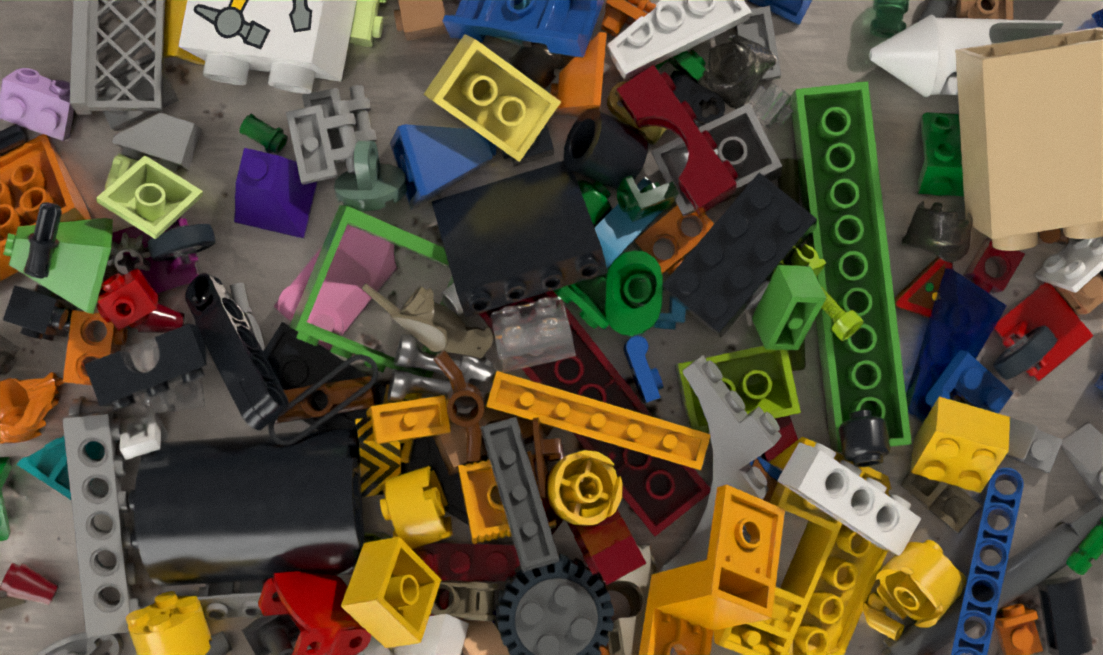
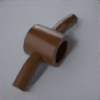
M443 350L433 360L449 379L452 387L446 398L447 414L453 423L465 427L467 433L466 460L480 461L482 433L479 421L484 413L483 397L476 386L465 382L459 367L447 352ZM461 396L472 397L477 401V405L469 413H460L454 404L457 398Z

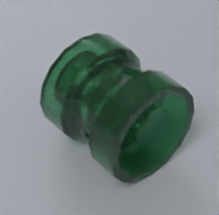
M873 0L872 8L876 15L870 23L869 33L877 37L891 38L905 30L907 24L904 22L903 15L909 10L910 0Z

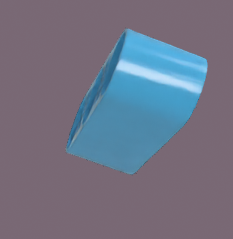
M645 176L637 184V187L641 191L653 182ZM619 204L609 212L595 227L607 269L664 210L634 222L631 221L627 212L625 213L621 210Z

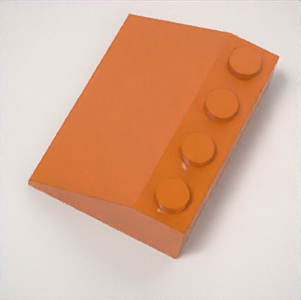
M41 134L0 156V281L19 272L9 265L10 256L3 255L8 233L16 235L17 227L36 225L39 208L43 202L54 203L61 207L62 215L60 222L91 219L86 204L50 136Z

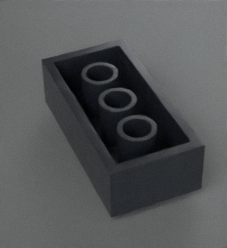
M759 172L662 286L666 293L717 336L722 338L770 282L777 266L785 265L796 248H799L816 229L817 219Z

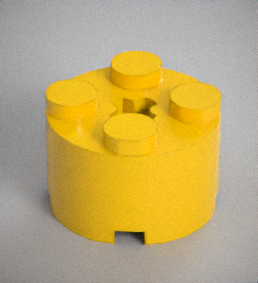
M430 466L382 482L385 498L380 499V508L386 521L392 520L395 528L393 538L400 537L411 549L452 537L453 534L451 516L444 518V506L448 505L445 493L435 471H430Z
M925 540L923 543L909 542L903 553L899 556L894 555L876 575V580L879 579L880 585L877 587L878 595L888 609L902 620L907 616L916 620L917 622L914 625L921 628L934 626L961 595L963 587L967 582L965 575L956 569L953 563L943 555L942 548L932 540Z
M175 591L164 592L155 597V603L144 609L135 610L126 616L128 630L137 655H205L211 648L209 640L212 641L211 633L200 601L196 596H177Z

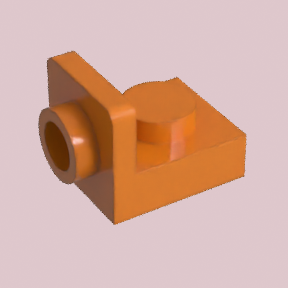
M1015 604L1004 607L1002 609L1003 614L996 615L994 624L1003 655H1030L1043 651L1034 621L1038 619L1037 611L1028 607L1024 608L1023 604Z

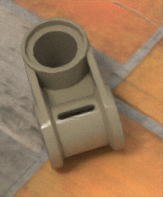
M440 582L431 613L433 615L448 614L453 617L463 618V620L496 622V615L493 614L494 591L498 590L499 584ZM448 590L452 596L450 606L444 610L439 604V598L443 591Z

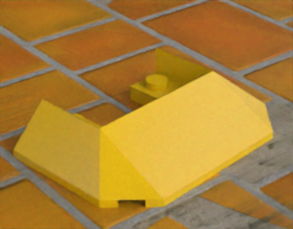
M801 437L769 463L784 470L799 442L814 447L816 442ZM835 452L834 459L839 463L842 460L847 461L842 454ZM858 467L862 470L859 475L861 478L866 480L869 477L887 487L884 493L890 497L889 490L892 488L887 475L870 467ZM778 482L770 503L808 520V523L781 587H775L772 618L714 630V643L743 655H844L862 614L863 604L868 600L876 581V575L879 573L888 551L877 547Z

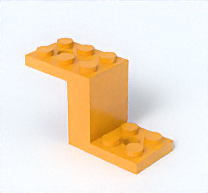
M727 484L717 487L707 560L651 575L639 655H670L672 647L678 655H710L714 630L771 619L785 509ZM743 526L746 527L747 532L751 536L750 543L744 539Z

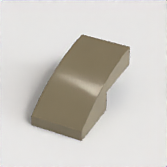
M911 472L900 484L957 534L962 531L981 508L980 503L958 486L930 480Z

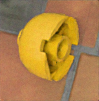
M588 450L566 455L552 467L546 485L550 507L557 516L568 523L584 526L595 525L604 521L607 517H611L621 502L623 489L621 476L617 477L616 471L612 467L614 463L603 454Z

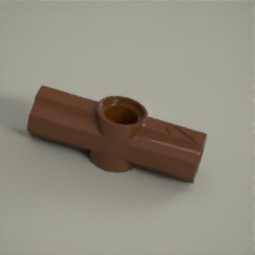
M372 376L325 383L281 415L275 421V424L323 417L365 386L372 379ZM374 384L369 390L336 414L369 409L371 406H376V385ZM312 385L284 390L289 403ZM319 390L324 391L328 397V404L322 411L317 410L313 405V396Z

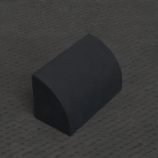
M1081 575L1044 580L1038 584L1048 652L1052 655H1081L1093 650Z

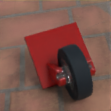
M1044 282L991 326L1007 348L995 360L993 366L1005 380L1026 371L1030 377L1033 376L1036 381H1040L1094 335L1051 284Z

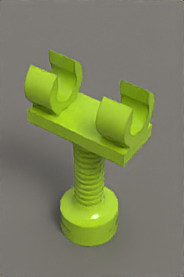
M804 244L801 250L796 248L790 257L791 263L794 266H811L816 277L827 264L823 258L819 259L818 253L814 248ZM823 290L827 298L821 308L826 311V314L834 322L831 330L841 341H844L851 337L863 325L864 321L854 310L849 312L843 311L835 303L836 301Z

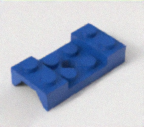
M461 0L456 14L445 15L442 20L450 38L462 39L465 34L479 42H483L485 36L488 35L546 44L549 53L583 58L604 0H528L531 1L530 4L520 10L514 9V7L523 0Z

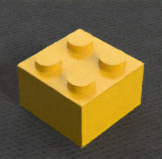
M938 397L914 438L911 473L930 480H937L965 490L981 493L1009 451L1010 417Z
M400 537L367 542L363 544L341 607L385 648L418 644L422 641L441 579Z

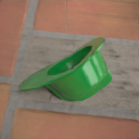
M633 250L623 253L614 260L608 270L605 303L606 320L610 323L611 328L621 335L635 336L643 334L653 327L660 316L664 290L662 286L663 275L659 263L646 252Z

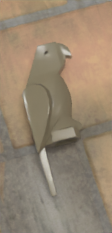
M365 283L362 286V289L382 306L395 321L432 352L445 350L450 353L482 358L492 346L494 336L492 329L488 325L485 326V329L467 327L453 310L434 301V292L431 288L426 290L422 286H418L403 307L399 309Z

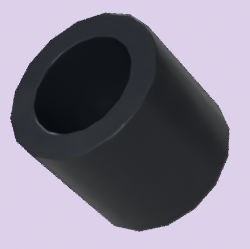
M587 109L575 121L567 136L563 159L565 166L570 170L617 190L625 177L631 175L635 180L639 175L647 157L648 139L645 132L598 109Z

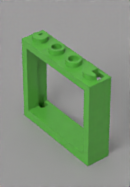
M339 205L289 327L299 331L297 339L317 346L319 340L332 345L330 352L349 359L353 353L369 356L375 361L379 372L384 373L385 368L389 367L413 375L432 378L433 371L394 365L395 358L307 322L347 224L450 268L444 247L354 208ZM452 276L447 288L454 283ZM425 345L421 349L423 352L435 356L441 352H432ZM364 361L363 365L372 368L367 361Z

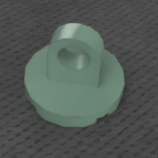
M358 141L354 149L355 174H349L348 171L342 173L335 180L334 185L337 201H342L343 205L358 211L382 209L386 207L385 202L393 199L394 203H396L407 193L406 174L401 168L394 165L380 163L375 141Z

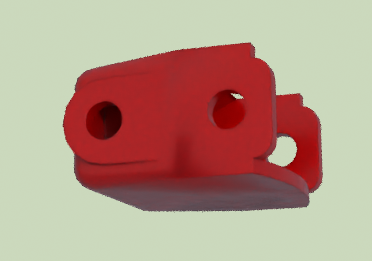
M301 571L274 573L273 578L268 579L264 583L258 601V606L262 610L263 616L289 614L301 632L292 655H356L362 652L371 640V634L341 607L348 588L341 577ZM277 592L279 596L272 598L273 594Z

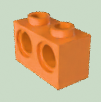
M677 205L635 239L633 246L638 251H643L653 256L661 266L662 274L667 271L671 275L684 260L683 257L694 249L714 223L706 213L699 216L697 212L683 216ZM689 218L696 220L700 226V233L694 237L685 235L681 229L683 220ZM659 241L668 242L673 249L672 257L666 260L656 257L653 251L654 244Z
M72 310L62 382L92 386L84 364L91 362L94 358L99 359L121 351V345L124 346L127 342L128 326L118 331L112 321L107 323L100 313L92 314L85 311ZM103 322L107 328V334L103 340L98 342L93 332L95 326Z

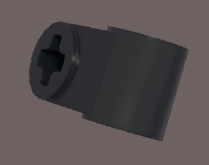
M676 70L672 72L670 78L676 86V90L673 93L680 103L687 101L697 117L693 122L698 128L724 116L725 103L721 96L700 85L693 78ZM710 106L715 107L714 114H710L707 118L702 116L703 109L707 110Z

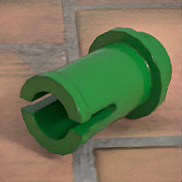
M252 113L246 116L239 130V133L242 135H246L264 146L267 153H280L288 140V136L284 134L282 128L278 127L275 129Z

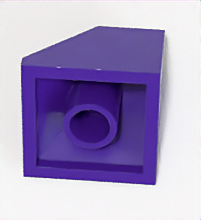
M244 148L235 185L234 222L305 239L318 181L303 185L296 161Z

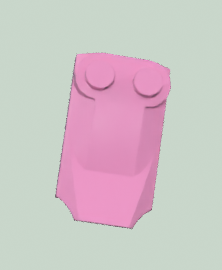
M347 224L307 322L343 337L373 300L362 289V286L366 283L379 292L398 269L394 256L395 245ZM322 247L293 283L282 291L279 300L274 305L290 321H292ZM319 340L318 343L329 351L331 350V344Z

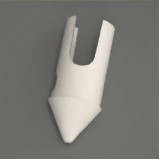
M929 15L870 49L869 58L872 62L924 97H929L931 94L958 95L956 49L1052 35L1055 30H1061L1064 23L1062 21L935 18L934 15Z

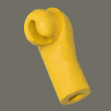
M873 592L869 594L868 601L863 604L867 624L878 632L897 641L903 633L904 625L886 615L884 610L886 605L878 593Z

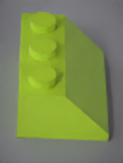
M764 346L705 358L707 361H712L719 368L722 374L721 380L730 391H735L741 397L747 414L758 406L764 413L768 412L774 418L801 413L788 350H766ZM693 361L675 364L681 398L690 428L709 433L708 422L698 396L682 372Z

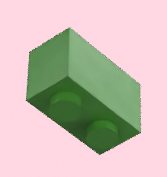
M777 266L751 318L766 350H799L827 297L811 266Z

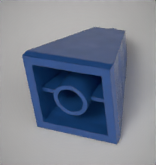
M405 124L398 126L390 141L396 165L406 174V197L411 210L420 207L488 164L497 153L496 145L473 129Z

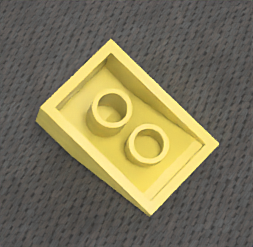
M465 34L423 94L519 162L561 103V101L486 46Z

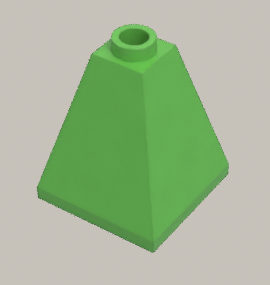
M98 218L60 222L56 239L59 240V246L54 248L49 276L42 279L28 277L83 311L94 314L111 251L113 219ZM36 225L17 227L16 235L8 233L3 255L10 256L9 265L26 276L28 275L24 273V267L30 250L28 236L34 233Z

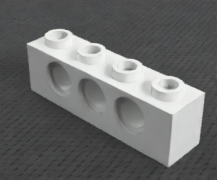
M799 442L781 473L778 482L877 547L898 556L902 554L921 520L919 516L909 510L911 504L897 495L892 494L890 497L884 492L887 487L869 477L866 480L861 478L859 475L862 470L844 460L841 463L834 459L836 453L820 443H816L814 447Z

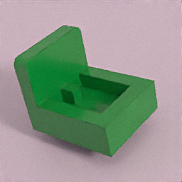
M692 49L689 52L686 50L655 65L658 72L661 73L671 64L677 71L688 75L698 83L705 78L708 72L704 68L706 65L704 59Z

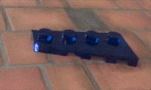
M945 268L906 393L908 415L922 424L932 409L925 401L928 392L960 349L969 352L977 359L1007 305L953 269ZM953 390L949 394L950 400H953L956 395Z

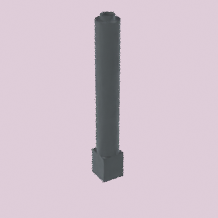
M1094 498L1060 520L1061 525L1008 559L997 611L1067 566L1066 560L1073 552L1077 553L1079 551L1078 546L1096 525L1102 524L1100 520L1103 517V499ZM978 585L972 589L973 597L980 602H987L993 598L991 589L985 585ZM966 587L963 588L961 595L934 626L921 628L914 625L917 622L916 620L904 627L903 633L897 641L891 638L883 641L886 649L881 651L882 654L932 655L953 641ZM967 622L964 625V631L967 632L980 622Z

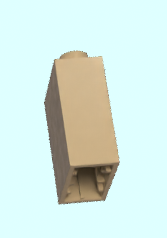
M1098 27L956 49L966 223L991 238L995 249L1006 251L1035 247L1038 245V232L1063 228V235L1068 238L1091 239L1102 237L1103 28Z

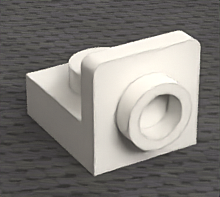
M155 410L121 421L120 451L125 460L160 449L161 442L168 440V432Z

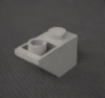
M158 113L115 135L112 143L123 148L121 154L129 158L140 160L143 156L157 159L156 162L169 171L176 172L178 166L189 170L202 129L194 123Z

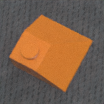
M599 32L589 42L584 57H574L559 73V82L551 83L550 94L561 101L556 109V115L579 117L587 109L595 108L600 110L607 33Z

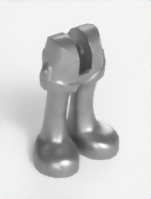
M401 335L394 365L406 368H421L444 374L433 360L435 355L420 350L416 346V340L413 336ZM464 355L460 360L452 359L461 370L466 383H469L471 378L478 382L486 381L493 383L497 370L481 363L477 357ZM393 369L388 390V402H402L405 396L411 393H425L436 396L445 395V398H447V394L452 387L450 381L417 376ZM479 389L483 397L484 406H486L490 392ZM461 396L456 399L454 404L457 408L468 409L469 407L476 406L477 401L472 397Z

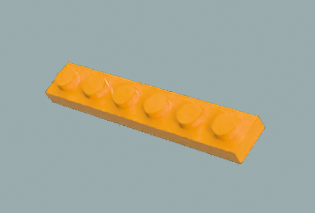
M496 371L486 407L530 420L539 417L540 422L698 470L702 468L710 440V434L499 371Z

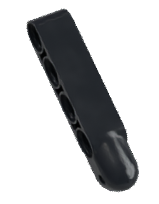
M201 273L187 287L185 301L242 418L253 429L262 430L288 409V398L240 307L230 298L224 284L218 277Z

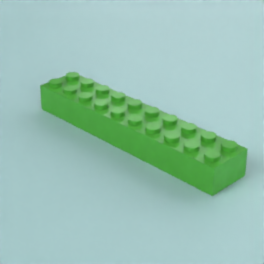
M868 81L795 89L789 99L796 158L798 161L802 207L817 219V227L806 239V243L816 250L819 259L823 258L827 263L816 278L821 287H823V290L836 301L835 303L843 311L849 312L854 310L864 321L863 325L851 337L841 341L831 330L834 322L826 314V311L821 308L815 318L831 450L842 452L839 426L850 419V413L861 410H870L872 416L881 417L886 421L890 446L912 444Z

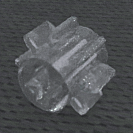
M770 84L767 89L760 85L748 101L753 106L752 109L760 124L768 129L774 123L781 127L793 112V109L788 107L792 101L791 96L775 84Z

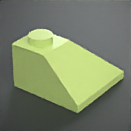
M143 156L96 199L97 203L154 239H157L203 196V191L147 156Z

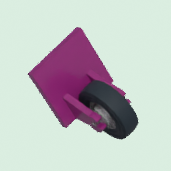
M182 217L177 219L157 239H154L135 226L112 232V241L118 244L121 242L122 235L125 232L129 238L137 239L138 236H143L142 244L144 248H149L151 255L144 259L148 260L151 266L149 271L140 269V271L157 294L190 284L199 275L196 262L199 261L197 253L210 248L216 243L210 224L188 226L187 219ZM124 252V255L128 256L130 261L136 259V257L130 255V252Z

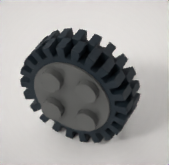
M559 554V562L523 573L519 565L514 569L515 575L512 578L510 576L504 581L505 588L504 590L500 589L498 595L499 603L496 605V615L504 646H507L510 655H600V646H607L610 640L607 635L608 631H613L614 626L612 621L614 608L611 604V597L602 579L597 574L592 575L589 567L585 566L582 560L577 558L571 560L568 558V555Z

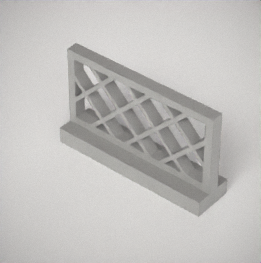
M73 0L70 104L77 115H92V111H163L165 0H147L146 2L136 0L141 6L127 19L115 8L122 0H110L109 2L107 0ZM100 1L105 5V6H104L103 8H101V9H100ZM154 4H156V12L151 8ZM111 11L123 23L107 36L99 28V21ZM148 12L156 20V26L144 36L132 24L144 13ZM129 28L140 41L125 53L114 41ZM99 35L104 39L101 43H99ZM154 37L155 46L150 42ZM110 45L122 57L106 70L98 62V55ZM147 46L155 53V60L145 70H142L131 58L143 47ZM128 62L139 75L124 87L113 75ZM98 69L103 73L99 78ZM153 72H154V80L149 76V75H150L151 73H153ZM108 79L120 90L111 101L97 100V89ZM146 80L154 87V101H138L131 92ZM127 96L131 101L122 100Z

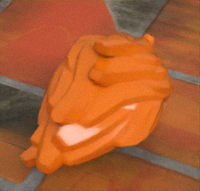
M51 372L44 378L18 380L17 378L9 377L0 381V444L25 442L42 435L38 429L46 426L43 418L49 410L59 403V399L55 398V396L59 394L57 388L64 384L62 378H58L54 372Z

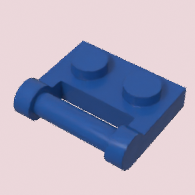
M637 335L626 341L623 351L643 403H647L661 398L658 390L663 389L664 386L657 368L650 369L645 354L649 347L647 340Z
M960 349L928 392L925 401L930 407H933L938 397L950 399L949 394L953 390L967 404L999 414L1013 395V392L969 352Z

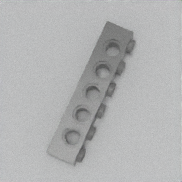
M113 410L70 414L63 418L86 637L127 633L129 630L126 616L140 609L139 598L133 599L132 585L137 584V571L135 562L129 563L128 549L133 548L131 541L132 528L125 527L124 513L129 512L128 492L121 491L120 477L125 476V460L123 455H117L116 441L120 440V419H114ZM97 441L101 443L105 449L104 457L101 459L90 457L86 450L88 442ZM91 479H104L109 486L108 493L105 495L94 493L90 486ZM98 514L109 516L113 522L112 529L107 531L100 530L94 523V517ZM103 550L111 551L115 554L117 563L113 566L103 565L98 559V553ZM108 586L116 588L120 592L121 599L115 602L106 600L102 595V589Z

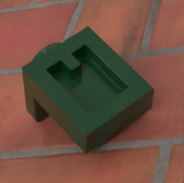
M631 175L625 177L617 189L618 204L623 212L628 213L632 222L669 208L679 195L673 181L661 186L659 182H655L639 191Z

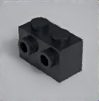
M36 284L35 290L14 285L3 321L21 326L20 333L40 340L53 341L55 336H68L72 310H77V306L42 285Z

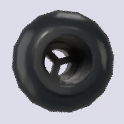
M870 410L850 413V419L839 426L844 459L853 462L856 467H871L882 464L884 462L883 458L891 451L886 421L881 417L872 416Z

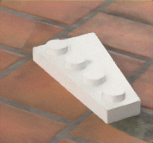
M660 0L650 13L645 17L641 16L607 44V53L622 78L626 80L643 72L652 65L655 66L749 20L752 12L744 0Z

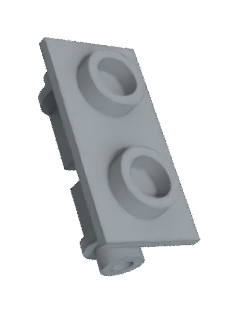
M266 580L241 581L239 593H233V582L206 584L205 587H200L199 597L197 598L200 601L205 619L220 621L231 617L245 616L248 618H258L262 615L258 601Z

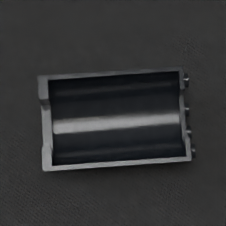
M357 427L312 431L298 443L291 446L279 445L271 439L270 434L162 442L160 449L146 455H141L135 489H132L129 494V506L134 512L135 523L131 533V541L133 547L139 549L150 581L164 587L268 580L273 578L274 573L296 571L329 575L353 574L363 544L374 541V536H364ZM302 432L278 433L276 436L281 440L288 441Z

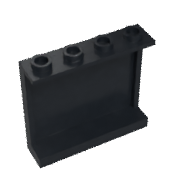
M564 160L431 201L465 318L608 273L603 250L574 171L565 166Z

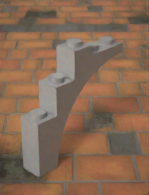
M703 355L693 361L682 372L698 396L708 422L713 448V481L707 508L695 533L686 544L667 559L660 568V572L707 560L717 487L727 484L759 499L764 498L769 491V488L766 486L767 480L760 469L755 466L752 467L750 462L772 448L781 437V434L778 432L780 430L779 425L770 413H764L759 406L748 414L745 412V404L741 397L735 391H730L721 380L722 374L719 368L712 361H707ZM743 526L744 539L750 543L751 536L747 532L746 527Z

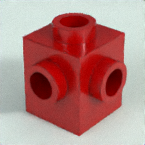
M138 267L123 276L119 273L106 279L101 285L97 309L102 318L107 323L112 321L118 331L128 325L134 328L142 324L149 317V313L157 309L158 295Z

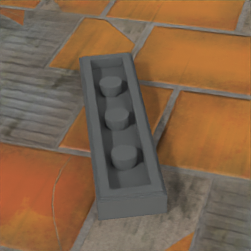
M517 417L480 427L522 573L559 562Z

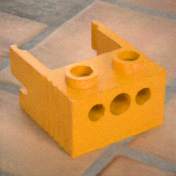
M528 451L527 454L539 491L537 476L534 467V462H536V454L532 455L531 451ZM489 459L486 462H474L473 465L470 463L466 466L458 465L472 544H477L479 541L483 543L485 540L491 541L492 538L497 540L499 537L502 539L505 536L512 537ZM555 519L552 522H548L550 529L556 527Z

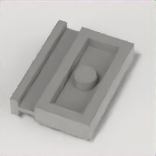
M152 52L134 62L142 70H145L155 60V53ZM130 64L121 67L113 77L122 86L126 87L139 73ZM163 71V108L179 100L165 71ZM153 72V73H151L149 76L154 80V72ZM108 79L97 89V100L111 101L120 90ZM146 80L131 92L138 101H154V87ZM126 96L122 101L131 100ZM103 111L111 129L114 131L156 112Z

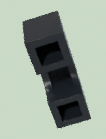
M187 324L154 337L159 348V360L157 365L146 373L139 371L135 367L130 353L125 351H118L84 364L99 406H113L114 411L135 404L134 397L146 392L149 397L157 396L171 390L169 384L182 379L184 384L205 377L203 370L213 367L198 325Z

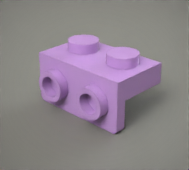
M29 68L17 69L2 79L0 119L61 141L70 137L74 109L70 104L69 82L51 80L40 76L36 70Z

